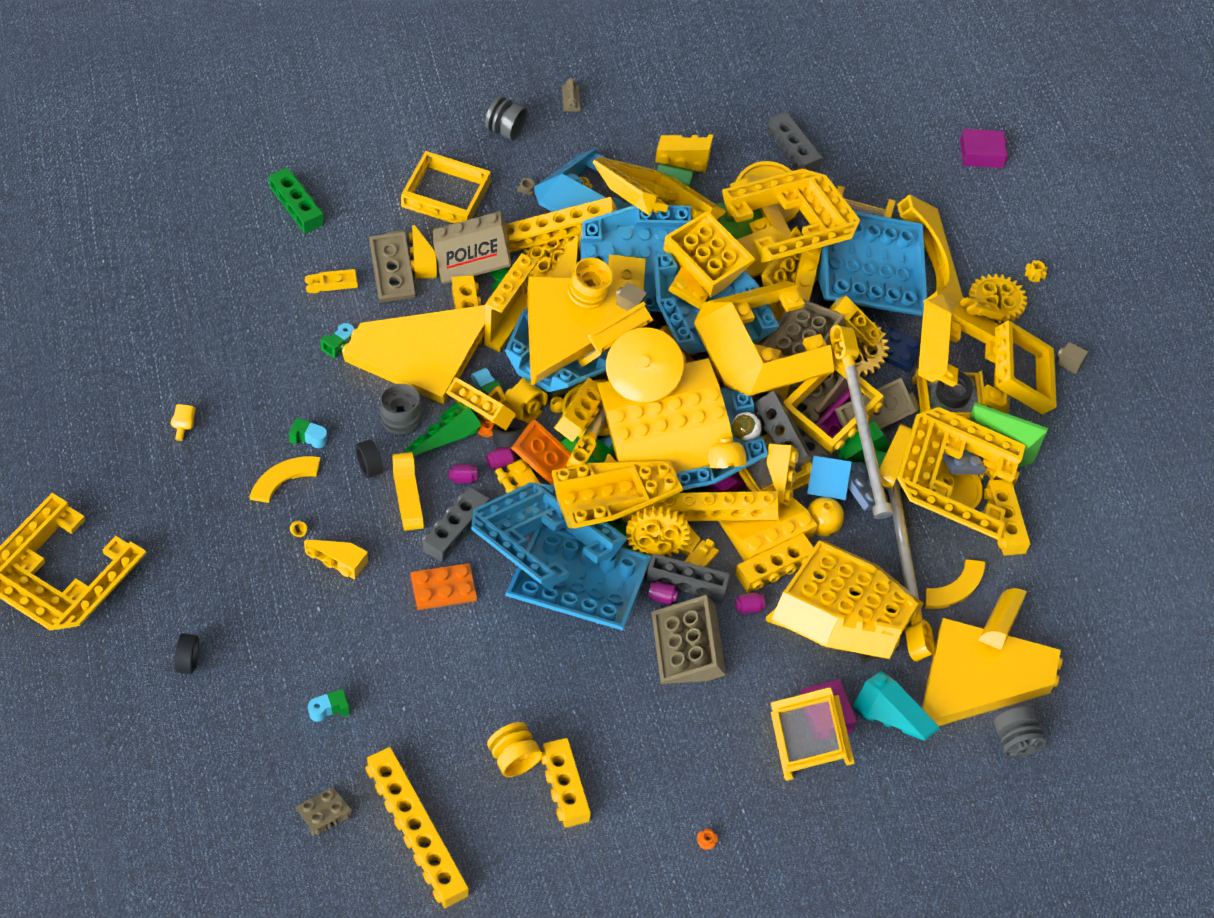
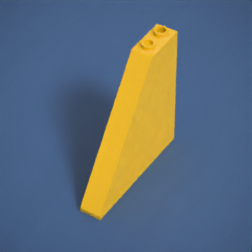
M529 277L527 302L531 385H535L562 367L567 366L595 349L587 335L627 312L615 305L617 301L615 295L621 286L624 287L627 282L644 291V288H641L640 280L613 279L604 302L600 306L590 309L578 306L570 299L568 284L571 278Z
M485 305L360 323L358 328L353 330L349 343H346L343 347L344 360L395 384L410 385L418 391V394L445 405L449 397L445 392L455 377L460 378L484 336Z
M943 618L938 630L935 654H933L922 709L938 726L1050 694L1053 687H1057L1060 676L1057 675V670H1060L1063 659L1060 658L1061 650L1007 636L1000 650L978 641L984 629Z

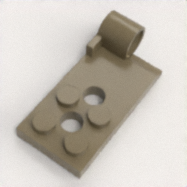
M404 229L388 231L385 235L370 236L369 242L379 303L416 298ZM390 264L397 266L394 270H389L387 267ZM392 280H398L400 282L396 286L390 284Z
M898 378L876 389L884 396L883 406L880 408L877 416L874 414L870 416L871 418L868 423L870 424L875 421L878 427L882 429L920 410L914 393H908L902 378ZM864 394L862 397L866 406L871 399ZM852 401L835 408L839 421L844 428L855 417Z

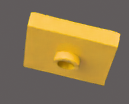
M619 255L608 256V266L612 270L613 279L640 280L641 288H644L645 258Z

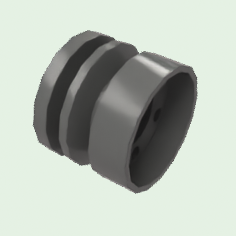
M498 96L488 109L485 118V128L493 130L494 133L500 132L501 136L514 141L521 134L526 124L528 109L518 103L513 104L510 99Z
M390 385L380 395L381 423L388 432L395 435H405L416 430L420 424V396L418 391L410 385Z
M1017 707L997 716L993 722L998 737L1002 738L1000 743L1005 756L1008 758H1020L1031 755L1041 750L1046 744L1044 735H1042V729L1038 727L1039 721L1034 708Z

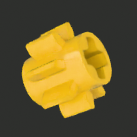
M1033 260L1032 264L1027 263L1025 276L1030 281L1039 282L1041 278H1046L1047 267H1045L1043 262Z

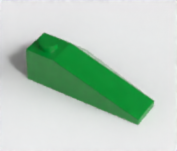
M457 401L439 416L441 420L438 423L431 424L428 427L427 434L418 436L404 452H412L413 456L471 436L478 431L482 424L470 407Z

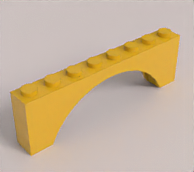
M909 194L897 204L900 217L904 221L923 224L924 247L931 259L936 275V291L925 299L924 302L943 294L960 303L963 295L938 209Z

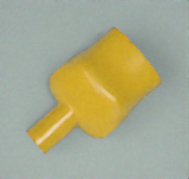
M181 404L176 405L174 416L171 419V426L177 429L176 440L183 441L185 430L193 428L195 407Z

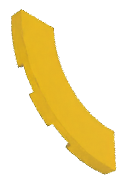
M297 457L273 466L255 483L250 494V500L270 503L275 491L286 480L305 476L317 477L321 462L320 457Z
M966 559L963 572L956 581L941 588H926L925 609L947 608L950 605L967 599L981 581L985 562Z

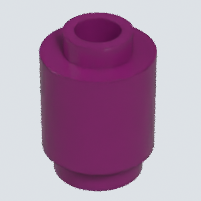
M509 447L490 451L485 456L488 467L495 470L514 463V459H516L514 451L511 448L509 449Z
M453 464V468H449V480H453V484L477 481V467L472 466V464Z
M658 581L656 583L652 582L648 598H652V601L671 605L672 601L676 602L678 590H675V585Z
M757 592L738 595L734 601L735 609L741 615L757 613L765 609L764 596Z

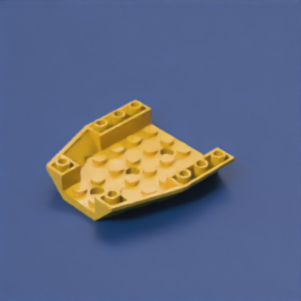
M819 540L784 590L771 621L825 647L890 659L899 644L902 632L911 618L917 616L924 603L877 564L827 541ZM821 575L823 579H817L814 576ZM851 592H857V593H859V595H858V596H853V595L850 594V593H851ZM887 609H894L896 612L890 613Z

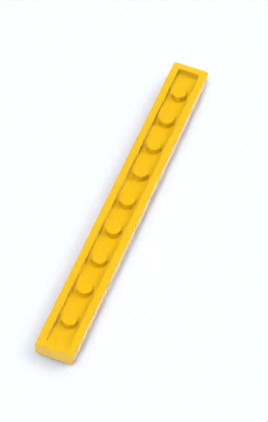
M822 247L801 252L794 283L798 284L797 290L802 299L807 301L810 300ZM790 385L769 390L768 394L775 391L785 401Z

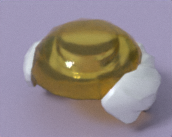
M750 412L738 414L733 419L732 430L737 437L744 441H752L759 437L761 423L757 416Z

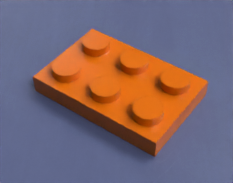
M535 419L530 421L511 447L551 485H554L552 470L567 468L566 464L571 455V452Z
M470 563L410 572L417 610L477 601Z

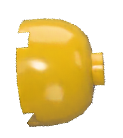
M720 438V442L714 444L708 452V467L710 468L747 465L745 449L740 443L733 442L732 438Z
M829 497L817 498L811 502L807 510L818 525L815 534L827 537L835 532L838 533L844 522L842 506L836 500Z

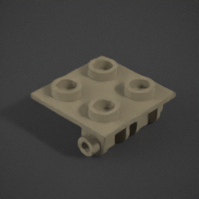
M333 787L295 807L310 827L309 831L312 836H318L326 831L325 825L328 829H331L330 822L337 826V823L348 820V817L351 816L350 807Z

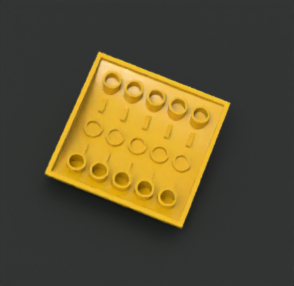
M709 358L685 363L682 379L675 391L665 399L651 404H639L624 399L613 389L609 381L597 383L617 462L671 461L675 472L707 467L708 452L714 444L720 442V438H732L733 441L721 390Z

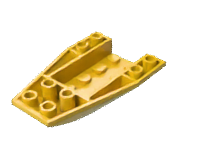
M671 461L587 463L552 470L558 504L568 528L573 529L612 521L661 503L683 491Z

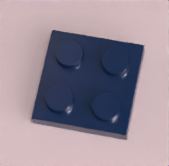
M890 328L885 337L888 343L884 345L889 347L888 351H884L888 354V357L882 359L909 372L920 353L921 341Z

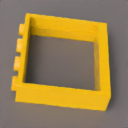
M425 151L401 194V207L454 224L473 218L490 185L491 171ZM428 168L480 184L467 210L415 194Z
M1009 320L996 327V387L1042 415L1057 408L1054 348ZM1013 343L1035 356L1037 391L1014 377Z
M832 354L834 370L847 379L843 362ZM829 373L805 380L784 403L794 423L832 454L836 449L842 448L849 437H854L858 432L856 418L854 417L832 439L796 409L831 374ZM858 375L861 392L871 399L865 406L869 422L870 416L874 412L878 413L883 406L884 396Z

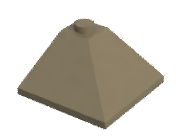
M834 370L801 403L807 407L813 406L814 411L820 414L848 388L847 379ZM804 381L790 384L788 396H790Z

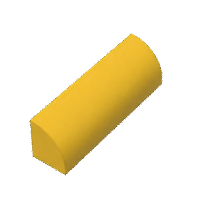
M1012 588L1005 590L1000 595L978 641L997 649H1002L1022 607L1027 591Z

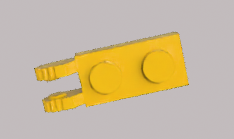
M355 269L319 272V274L305 277V282L309 284L306 286L308 293L358 288Z
M965 297L960 302V305L966 308L967 313L972 316L978 315L981 317L983 315L989 319L995 318L1002 320L1005 316L1000 308L992 302Z

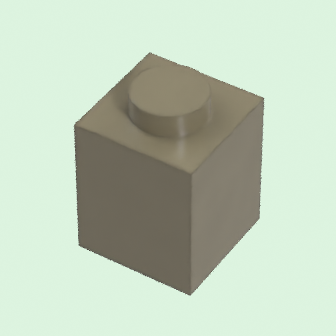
M627 282L624 287L621 286L615 295L617 297L615 305L628 311L645 301L647 292Z
M1068 342L1066 347H1061L1057 354V357H1059L1057 365L1077 374L1085 361L1088 351Z

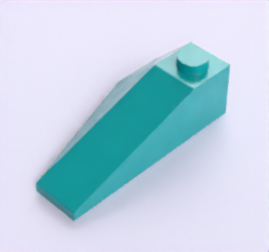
M880 671L865 682L853 704V709L867 720L874 721L875 719L883 722L886 727L894 726L902 729L903 733L924 741L940 730V727L906 691L883 671Z

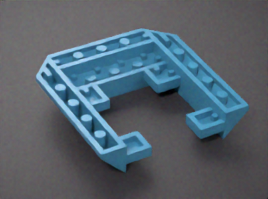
M598 148L579 154L534 187V192L539 205L554 212L606 198L584 186V180L578 177L589 167L598 171L593 164L594 159L598 156L605 158L603 155L597 154ZM612 198L617 210L633 206L630 202L624 203L621 199Z
M530 482L473 509L472 530L551 592H553L554 585L568 579L569 572L557 562L546 566L525 550L524 547L527 545V539L523 537L524 535L545 525L554 532L564 528L586 545L583 548V554L596 564L603 560L609 563L627 539L626 536L607 522L574 529L568 528L557 501L554 485Z

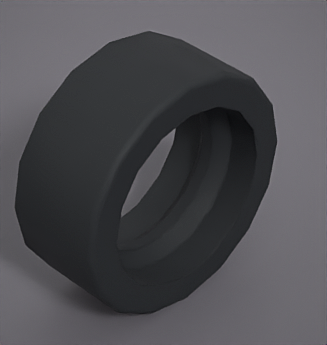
M958 371L957 383L965 389V394L960 397L948 395L943 389L946 383L938 381L936 396L943 405L950 408H960L969 402L973 391V383L966 374Z
M513 419L506 430L496 424L493 425L494 444L500 447H512L527 427V422Z
M369 439L355 444L357 460L364 476L370 478L382 474V462L374 442Z
M180 634L174 662L177 673H194L199 653L198 635Z

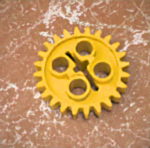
M568 237L524 250L527 256L538 260V263L528 277H547L551 269L554 270L558 257L567 250V243L570 239L573 240V238Z
M996 273L994 277H991L990 274L986 278L981 276L980 280L976 279L975 284H972L968 294L970 298L995 303L1005 314L1002 318L1004 322L1008 320L1014 322L1016 318L1019 319L1027 305V296H1024L1026 291H1021L1022 285L1016 286L1017 281L1011 282V277L1004 279L1003 274L1001 277H998ZM991 319L992 321L997 320L999 324H1001L1002 320L999 319Z
M886 333L873 347L876 352L875 355H870L867 352V348H872L871 346L856 337L858 347H863L861 350L859 349L858 358L860 363H855L859 376L863 373L864 377H866L868 371L874 374V368L879 370L881 368L879 364L883 365L885 363L882 358H887L888 354L884 351L889 350V347L884 346L888 343L887 339H883Z
M652 506V511L644 508V513L637 511V516L632 515L631 520H628L626 540H629V545H633V550L639 549L640 553L646 552L647 555L654 553L661 556L667 554L672 557V552L679 554V549L684 550L685 545H688L690 526L688 525V520H684V515L678 516V511L671 513L670 508L663 511L662 506H660L659 510Z

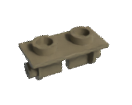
M569 78L566 81V85H562L563 111L580 112L579 85H576V81L573 78Z

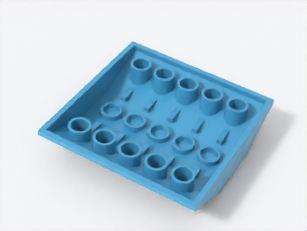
M855 212L860 219V223L853 238L823 246L817 266V279L824 299L836 301L841 297L847 296L855 305L923 316L924 300L927 299L923 224Z
M545 525L535 530L526 550L546 566L557 562L569 572L568 579L554 585L553 592H551L518 566L505 596L624 630L635 608L652 556L621 547L609 563L603 560L596 564L583 554V548L586 545L568 531L560 529L554 532Z

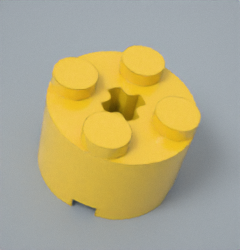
M522 378L518 384L508 389L505 393L507 399L506 407L516 414L515 418L530 423L531 420L536 419L541 414L540 408L542 405H546L548 399L547 393L536 385H531V382L526 378Z

